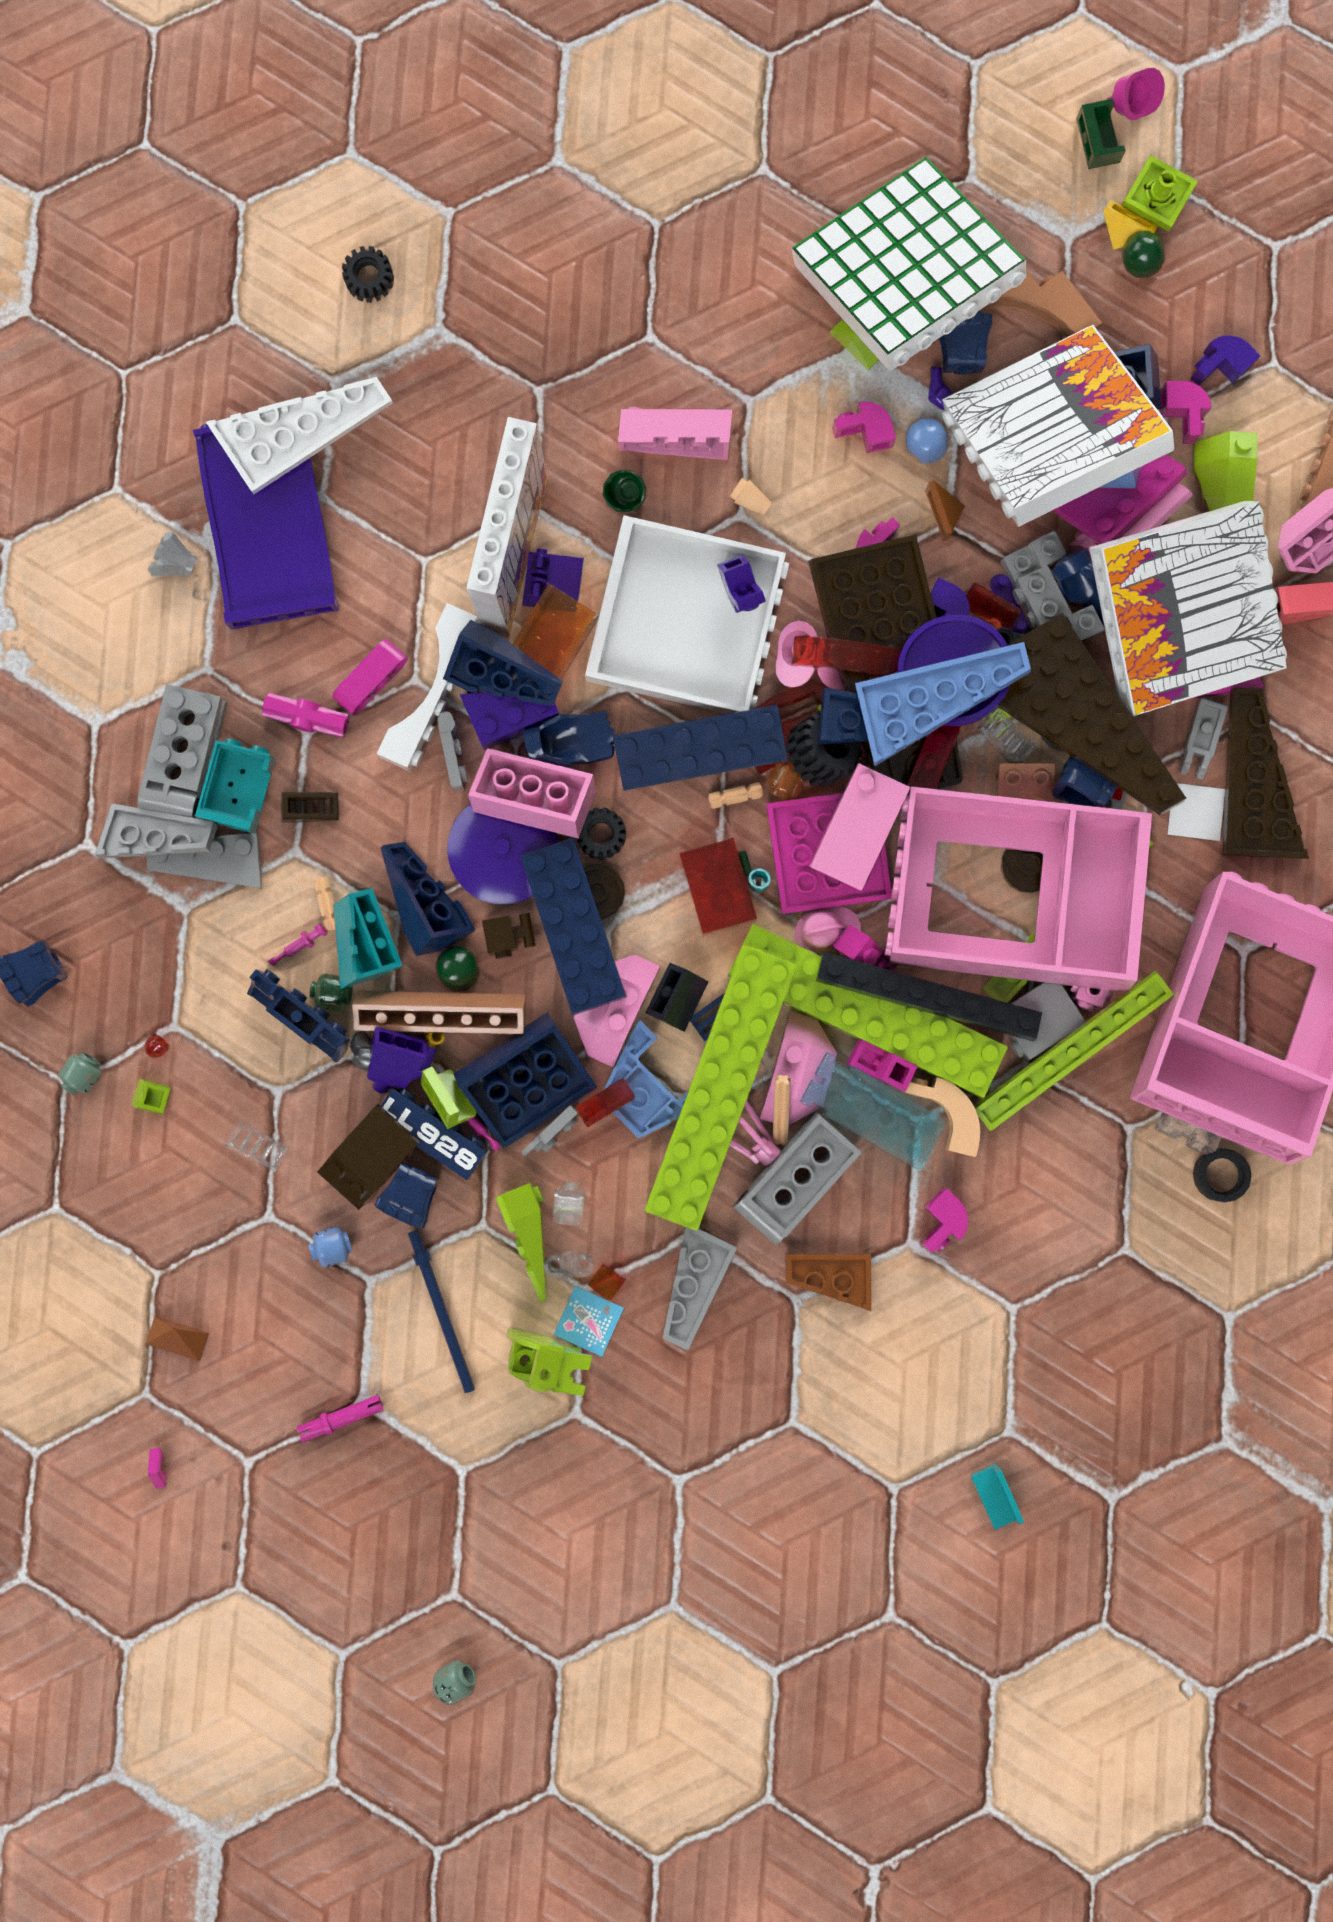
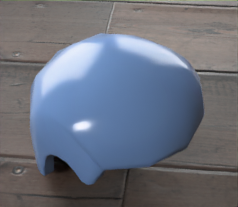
M921 418L910 425L906 433V447L910 454L918 458L920 463H934L945 455L948 449L947 432L940 422L935 419Z

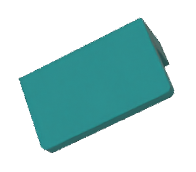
M996 1463L970 1474L995 1530L1014 1521L1019 1525L1025 1523L1002 1470Z

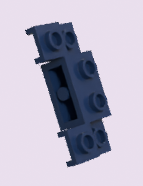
M255 969L249 977L251 985L247 994L264 1005L268 1013L307 1043L317 1046L330 1056L334 1062H339L348 1050L345 1046L351 1040L345 1035L347 1030L336 1021L331 1022L327 1018L330 1014L318 1005L313 1008L305 1001L308 997L296 988L291 991L278 984L280 978L270 970L266 969L263 972Z

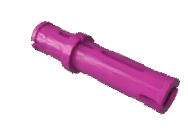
M376 1394L373 1397L328 1414L325 1412L320 1414V1418L297 1426L298 1433H304L299 1435L302 1443H305L323 1434L331 1435L338 1428L383 1412V1404L380 1405L379 1403L382 1401L379 1395Z

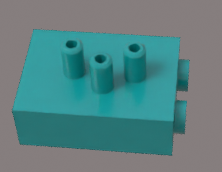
M226 738L225 742L216 740L195 817L255 834L276 759L271 754H268L269 749L253 745L252 749L241 747L242 742L229 738Z

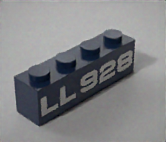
M392 1088L381 1104V1107L420 1141L417 1147L465 1180H469L488 1153L483 1148L486 1143L473 1134L470 1138L460 1132L462 1127L459 1124L447 1129L442 1119L437 1116L438 1112L434 1107L427 1103L421 1106L414 1101L416 1095L406 1088L400 1090Z

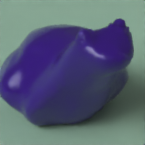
M931 366L928 400L936 407L944 410L942 399L953 394L951 389L942 380V368Z

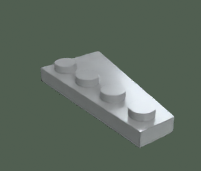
M112 803L95 855L102 859L210 852L218 825L213 821Z
M257 833L214 836L210 852L146 856L147 870L152 872L263 889L259 834Z
M685 1227L663 1339L687 1351L689 1350L737 1250L736 1246L699 1228L698 1231Z

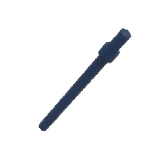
M416 1229L408 1232L415 1253L412 1255L416 1266L419 1265L464 1393L474 1391L475 1387L431 1267V1255L428 1249L425 1250L419 1230Z

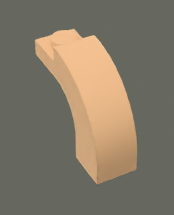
M912 1077L906 1092H901L932 1100L939 1104L947 1114L949 1133L945 1150L976 1157L980 1142V1123L970 1099L957 1086L944 1079L933 1077L932 1085L928 1087V1081Z

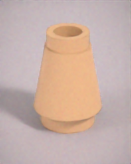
M743 478L740 479L730 495L735 500V504L759 513L762 516L772 503L750 480L746 481Z

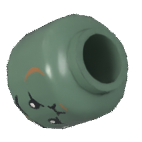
M82 1052L80 1055H71L58 1073L59 1078L63 1082L61 1087L72 1095H76L78 1092L83 1094L89 1093L102 1076V1071L99 1068L101 1063L85 1052Z
M457 1660L437 1670L433 1677V1693L436 1698L447 1705H454L470 1696L474 1691L476 1683L474 1670L470 1665Z

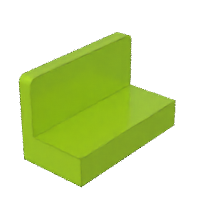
M433 1067L422 1071L421 1086L447 1129L476 1116L477 1111L459 1088L451 1069L439 1074L436 1073Z

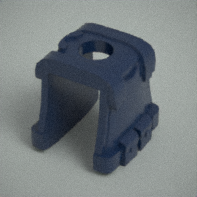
M978 311L974 317L964 320L949 334H944L939 338L943 358V373L954 372L957 375L971 374V372L981 373L987 360V340L992 326V314Z
M1069 756L1063 766L1061 776L1053 788L1052 795L1069 804L1104 808L1114 795L1117 787L1072 756Z
M39 941L21 951L0 956L1 980L9 994L19 1004L24 1003L27 1007L35 1004L45 992L68 978L62 969L63 966L59 958L53 953L49 943L45 941Z
M403 1162L392 1182L377 1198L374 1205L383 1213L408 1225L424 1228L428 1221L429 1207L440 1180Z

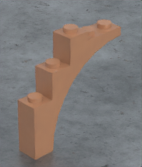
M1026 269V279L1019 286L1011 288L1002 294L997 301L986 305L988 307H1004L1024 312L1042 320L1064 338L1091 325H1094L1098 330L1102 324V321L1063 271L1056 276L1052 274L1047 276L1038 284Z

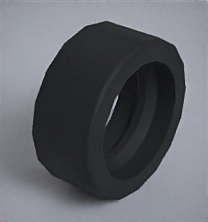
M1224 1148L1211 1149L1202 1154L1196 1161L1193 1170L1194 1184L1199 1192L1210 1200L1224 1203L1235 1201L1242 1197L1250 1187L1252 1178L1250 1166L1246 1159L1238 1152ZM1221 1158L1228 1159L1234 1163L1239 1175L1236 1185L1225 1192L1215 1191L1206 1180V1170L1209 1164Z

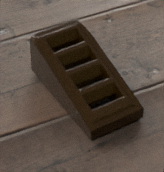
M338 792L281 793V823L339 820ZM329 799L330 814H324V800ZM313 800H318V814H313ZM290 801H295V814H290ZM301 801L307 802V814H302Z

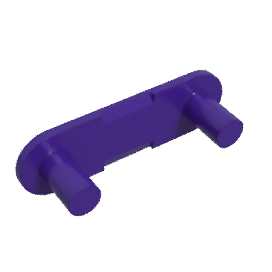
M1002 574L994 576L990 581V589L1006 628L1014 633H1028L1029 626L1020 605L1014 599L1012 593L1014 589L1009 578Z

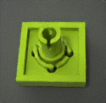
M1150 155L1121 206L1169 232L1198 181ZM1151 203V206H1152V207L1155 206L1156 208H1155V209L1150 208V207H1149V204Z

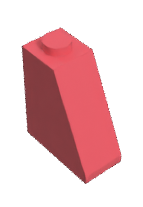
M1333 582L1283 586L1274 590L1278 597L1276 607L1282 625L1333 615Z

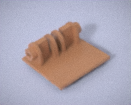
M999 763V768H996V779H998L997 796L1053 802L1052 791L1054 788L1055 763Z

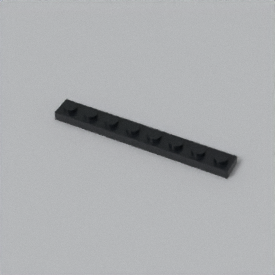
M823 952L816 976V981L1029 1041L1034 1042L1038 1036L1042 1012Z

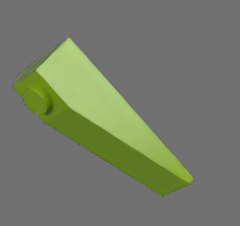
M1228 431L1193 444V472L1195 478L1199 480L1202 489L1201 496L1203 501H1206L1209 511L1243 501H1253L1258 433Z
M532 1182L500 1194L495 1198L509 1232H515L517 1236L515 1238L517 1250L522 1259L527 1261L526 1269L540 1302L548 1297L543 1216L540 1204L544 1201L539 1186L533 1187Z

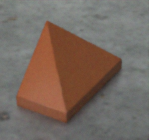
M931 481L928 483L925 492L942 540L946 541L949 540L965 505L937 482Z
M155 1316L146 1344L200 1361L209 1333Z

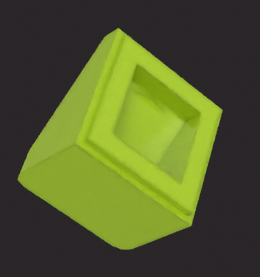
M139 1079L131 1105L138 1109L163 1114L171 1087Z

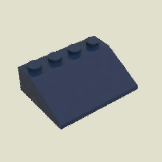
M548 1012L525 1026L524 1034H513L454 1073L459 1088L503 1149L597 1088Z

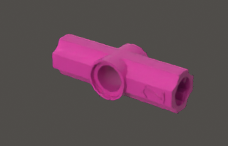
M268 693L262 706L263 717L290 724L291 727L305 732L314 733V731L344 739L348 730L349 714L323 708L320 704L300 698L293 700Z

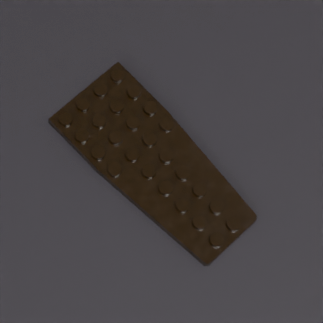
M916 534L810 559L808 563L828 643L844 690L857 693L855 683L898 673L899 657L908 638L923 624L936 618ZM926 737L919 739L874 766L869 741H862L872 770L907 786ZM957 740L937 789L959 784L963 780Z

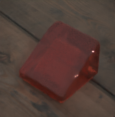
M603 1262L588 1283V1286L611 1301L626 1281V1277Z

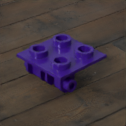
M538 548L536 552H529L522 606L577 613L584 558L547 554V550Z

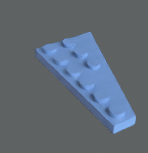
M1024 642L855 683L874 766L1029 674L1031 667Z

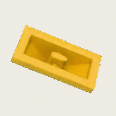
M1113 200L1109 201L1103 211L1113 250L1123 247L1127 239L1139 231L1154 233L1158 227L1156 224Z

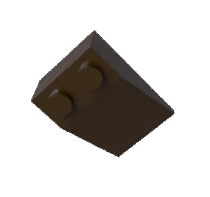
M377 1104L330 1155L317 1173L360 1210L374 1198L420 1141L383 1107Z

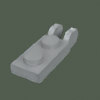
M1205 698L1198 700L1183 751L1185 754L1181 761L1179 773L1187 774L1191 767L1193 755L1202 757L1196 770V778L1204 779L1210 759L1213 758L1228 705Z
M444 711L437 717V721L439 722L438 726L450 784L453 791L460 792L465 790L463 782H468L465 765L460 766L458 756L463 755L459 738L454 739L458 731L455 718L451 712Z

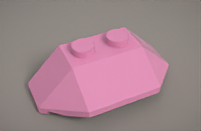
M1333 488L1322 492L1282 525L1278 549L1288 570L1317 573L1333 560Z
M637 955L615 961L627 998L574 1016L587 1055L611 1067H614L660 968L659 965Z
M789 1011L759 1119L773 1123L775 1078L778 1075H787L791 1079L789 1125L822 1108L837 1052L817 1019Z

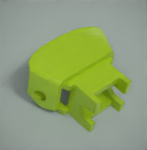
M508 1328L507 1336L513 1340L508 1362V1371L511 1375L525 1381L524 1384L537 1392H548L551 1390L555 1393L562 1392L584 1396L586 1386L574 1383V1378L570 1374L575 1369L589 1370L592 1359L591 1355L581 1354L578 1347L561 1345L547 1335L518 1328ZM523 1355L528 1356L526 1364H520V1358Z

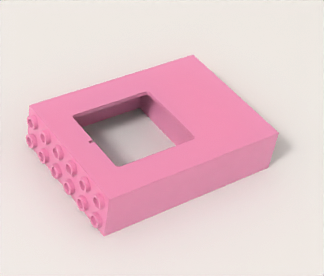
M911 787L910 794L906 796L901 809L900 820L906 821L905 823L901 822L897 847L903 848L902 850H897L894 873L899 874V877H894L891 901H896V905L891 904L888 928H893V933L888 932L885 955L890 956L889 964L1127 992L1132 988L1138 978L1152 813ZM939 841L1042 853L1041 881L1035 941L1033 943L938 933L928 930L932 887H927V884H933L936 848Z
M1223 871L1204 887L1169 986L1174 995L1162 1005L1129 1099L1287 1165H1291L1312 1156L1333 1091V915L1321 912V909L1317 906L1299 903L1288 894L1272 892L1264 884L1243 880L1237 873ZM1228 932H1233L1269 948L1275 944L1274 950L1313 965L1315 968L1285 1060L1201 1027L1197 1023Z

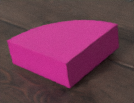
M160 1448L150 1449L148 1476L156 1489L164 1488L167 1485V1474L161 1471L164 1456Z

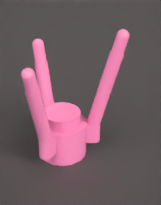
M746 1100L744 1107L763 1137H760L743 1118H740V1124L756 1141L751 1147L754 1152L752 1153L732 1140L730 1147L747 1156L754 1164L760 1161L764 1166H768L778 1157L781 1150L774 1144L773 1138Z

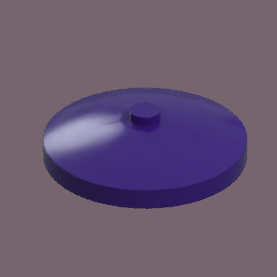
M967 615L938 617L923 624L908 638L899 657L898 673L1008 645L994 627L978 618ZM1010 685L944 724V726L968 725L987 717L1003 702Z
M470 804L459 814L451 828L447 845L448 860L457 881L475 898L495 905L517 904L533 897L520 856L558 843V836L555 832L473 812Z

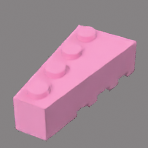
M638 407L621 409L618 438L619 451L728 460L732 410L642 409Z

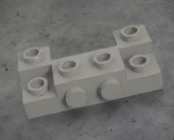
M1055 531L1003 557L1001 564L1014 588L1012 590L1014 599L1018 605L1022 604L1026 612L1025 620L1030 629H1035L1063 613L1082 642L1105 630L1093 605L1074 614L1069 609L1049 569L1050 565L1058 562L1066 554Z

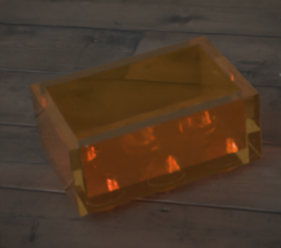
M548 584L514 640L513 645L562 680L597 623L599 615L556 587Z

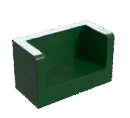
M1113 99L1084 104L1077 115L1076 120L1088 170L1120 163L1126 152L1124 145H1117L1110 115L1114 107Z

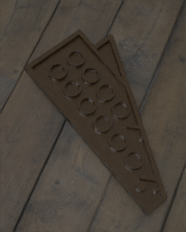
M1063 613L1007 644L1010 646L1024 642L1031 672L1010 685L1005 699L998 708L1158 815L1164 814L1186 800L1185 795Z

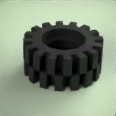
M361 246V252L357 253L354 249L351 251L352 257L348 255L345 257L346 264H342V276L347 289L353 297L357 296V299L362 302L363 298H366L367 303H372V298L375 297L376 301L381 300V294L384 297L388 295L387 289H392L394 275L388 257L383 255L381 250L378 249L375 252L374 247L369 246V250L366 251L365 247ZM365 266H373L378 270V277L371 283H363L358 279L359 270Z
M596 807L588 812L580 836L576 840L582 851L591 858H599V860H604L607 857L611 858L614 854H618L621 851V847L625 844V825L622 818L615 811H610L605 807L603 809ZM598 823L607 824L612 830L610 840L604 844H597L590 837L592 827Z

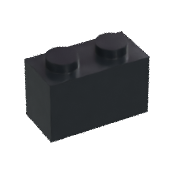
M669 963L645 1013L685 1032L709 981L685 968Z

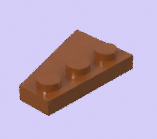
M785 1253L786 1283L871 1311L870 1253Z

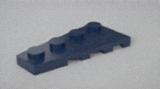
M825 688L822 691L818 744L868 741L857 693Z

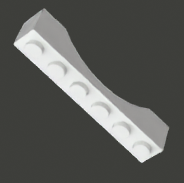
M446 604L435 627L439 641L440 657L433 686L423 703L414 713L402 722L388 728L377 752L381 759L410 772L413 766L417 767L423 757L421 749L424 742L431 740L435 731V727L432 725L436 717L441 712H444L447 704L444 699L448 691L452 692L456 686L444 680L443 677L458 635L470 620L480 624L477 616L451 604Z

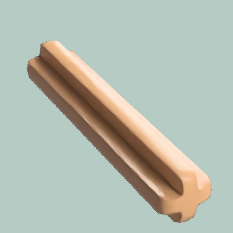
M778 1075L775 1078L773 1142L776 1145H786L788 1143L791 1079L787 1075Z

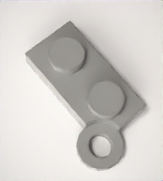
M572 1105L567 1107L521 1153L526 1156L533 1149L537 1152H540L542 1149L547 1152L558 1142L555 1136L562 1129L567 1133L578 1122L575 1117L579 1112Z

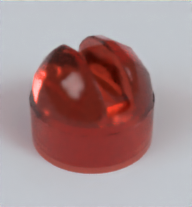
M153 1033L144 1044V1051L152 1058L161 1057L170 1049L166 1040L156 1033Z

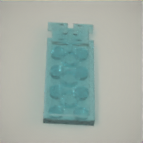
M826 1052L815 1072V1075L823 1079L821 1084L811 1080L799 1102L810 1107L811 1103L825 1110L823 1116L916 1170L921 1171L947 1121L857 1068L849 1066L846 1069L834 1062L836 1056Z

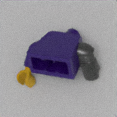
M375 1026L371 1044L370 1037L366 1032L360 1031L353 1035L350 1042V1048L354 1055L352 1062L357 1068L367 1071V1078L374 1081L372 1087L376 1092L387 1093L390 1086L403 1089L407 1087L410 1081L420 1078L423 1070L431 1067L437 1052L435 1046L444 1041L445 1035L443 1032H439L437 1038L432 1039L433 1032H425V1037L428 1040L427 1044L426 1040Z

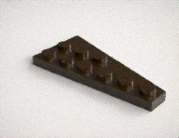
M1233 687L1230 689L1223 855L1309 859L1307 849H1304L1300 824H1297L1293 810L1294 803L1283 764H1280L1276 739H1273L1270 729V718L1262 690Z

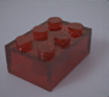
M734 838L679 853L702 937L756 922L757 916Z

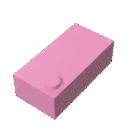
M487 748L468 796L473 812L579 838L594 799L596 787L593 774Z
M858 763L809 866L862 891L910 787Z

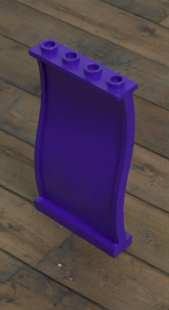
M204 424L200 429H194L193 433L196 438L204 497L221 580L225 624L232 630L339 611L312 457L253 494L209 426Z

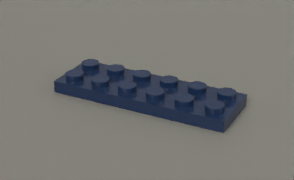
M778 704L613 735L623 791L788 761Z
M570 838L521 855L526 876L572 1015L574 1016L627 998L575 839Z

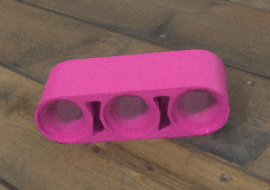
M384 639L341 682L333 692L332 697L352 716L358 714L403 668L408 657L392 642Z

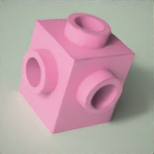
M1072 985L1069 987V991H1071L1070 999L1077 1002V1007L1092 1012L1093 1008L1099 1009L1103 1007V1004L1107 1005L1113 993V990L1097 988L1095 995L1090 993V987Z

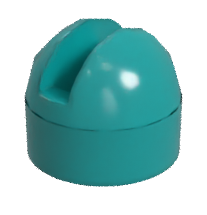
M760 868L752 870L748 877L749 888L756 893L764 892L770 885V874ZM756 877H762L760 886L756 885Z

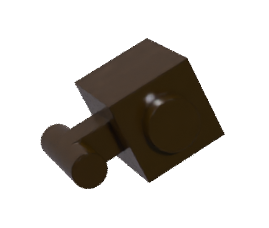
M530 913L520 914L521 926L513 927L510 915L482 920L487 952L490 956L495 955V959L511 957L512 951H518L517 938H523L525 948L536 946Z

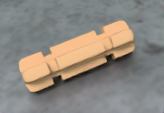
M757 782L749 784V787L744 785L723 790V793L719 791L713 792L708 796L709 804L714 809L722 807V804L727 806L748 801V798H752V800L758 799L763 796L761 784Z
M327 877L314 880L315 890L319 892L317 898L322 917H325L323 921L326 931L333 932L336 931L334 917L335 900L333 892H330V880Z

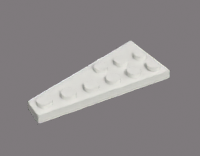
M374 377L344 385L340 389L317 392L313 396L294 398L260 407L258 410L249 413H238L230 415V418L218 421L211 420L206 423L252 493L255 494L393 404L378 378Z

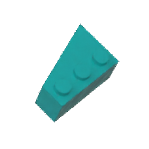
M372 888L350 893L334 904L340 989L387 976L403 966Z

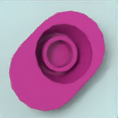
M1156 68L1143 69L1132 75L1120 78L1114 86L1113 95L1107 97V99L1114 100V109L1117 113L1126 116L1129 120H1137L1150 115L1160 106L1165 90L1164 78Z

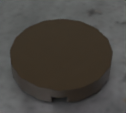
M1006 849L1001 858L1000 868L1004 880L1010 887L1019 892L1033 893L1040 891L1042 853Z
M601 864L588 865L584 869L601 919H607L617 913L623 905L625 897L624 882L619 874L610 867Z

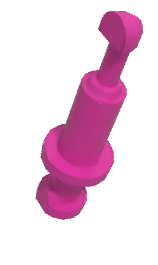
M320 923L309 934L306 931H302L299 939L286 946L283 953L271 958L267 962L274 966L284 957H292L307 946L310 948L314 947L313 940L321 935H328L325 927Z
M476 1116L465 1121L479 1137L482 1136L487 1139L493 1150L497 1151L500 1149L499 1142L494 1141L488 1134V1129Z

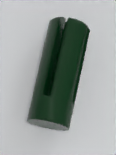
M740 851L737 853L743 876H749L752 869L746 851Z

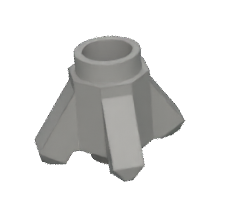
M174 532L165 533L153 557L157 562H151L148 572L151 576L184 575L189 578L197 557L191 555L192 552L186 549Z

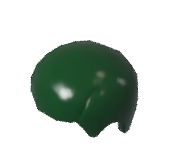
M1139 231L1127 239L1122 249V259L1126 271L1135 278H1148L1160 271L1165 261V252L1162 240L1158 235L1150 231Z
M619 470L611 473L604 482L603 497L606 504L620 513L630 512L640 508L645 501L647 486L642 476L634 471Z
M462 946L449 947L442 951L436 962L438 978L445 987L453 991H466L475 985L480 974L476 957L470 950Z

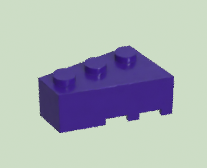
M490 692L460 694L484 751L487 748L491 749L523 735L525 728L539 726L546 719L559 714L555 703L553 706L520 701L518 697L493 696V693Z

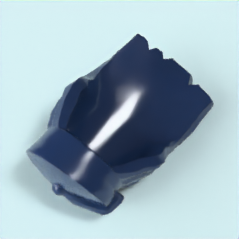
M1088 548L1070 555L1065 554L1051 571L1053 577L1059 583L1064 598L1068 601L1079 603L1084 608L1093 605L1104 626L1091 554Z
M605 711L580 714H557L546 719L539 726L525 728L523 737L526 746L525 751L528 753L529 759L566 767L611 759L615 750L613 746V735H615V732L610 727V721L607 720L608 714Z

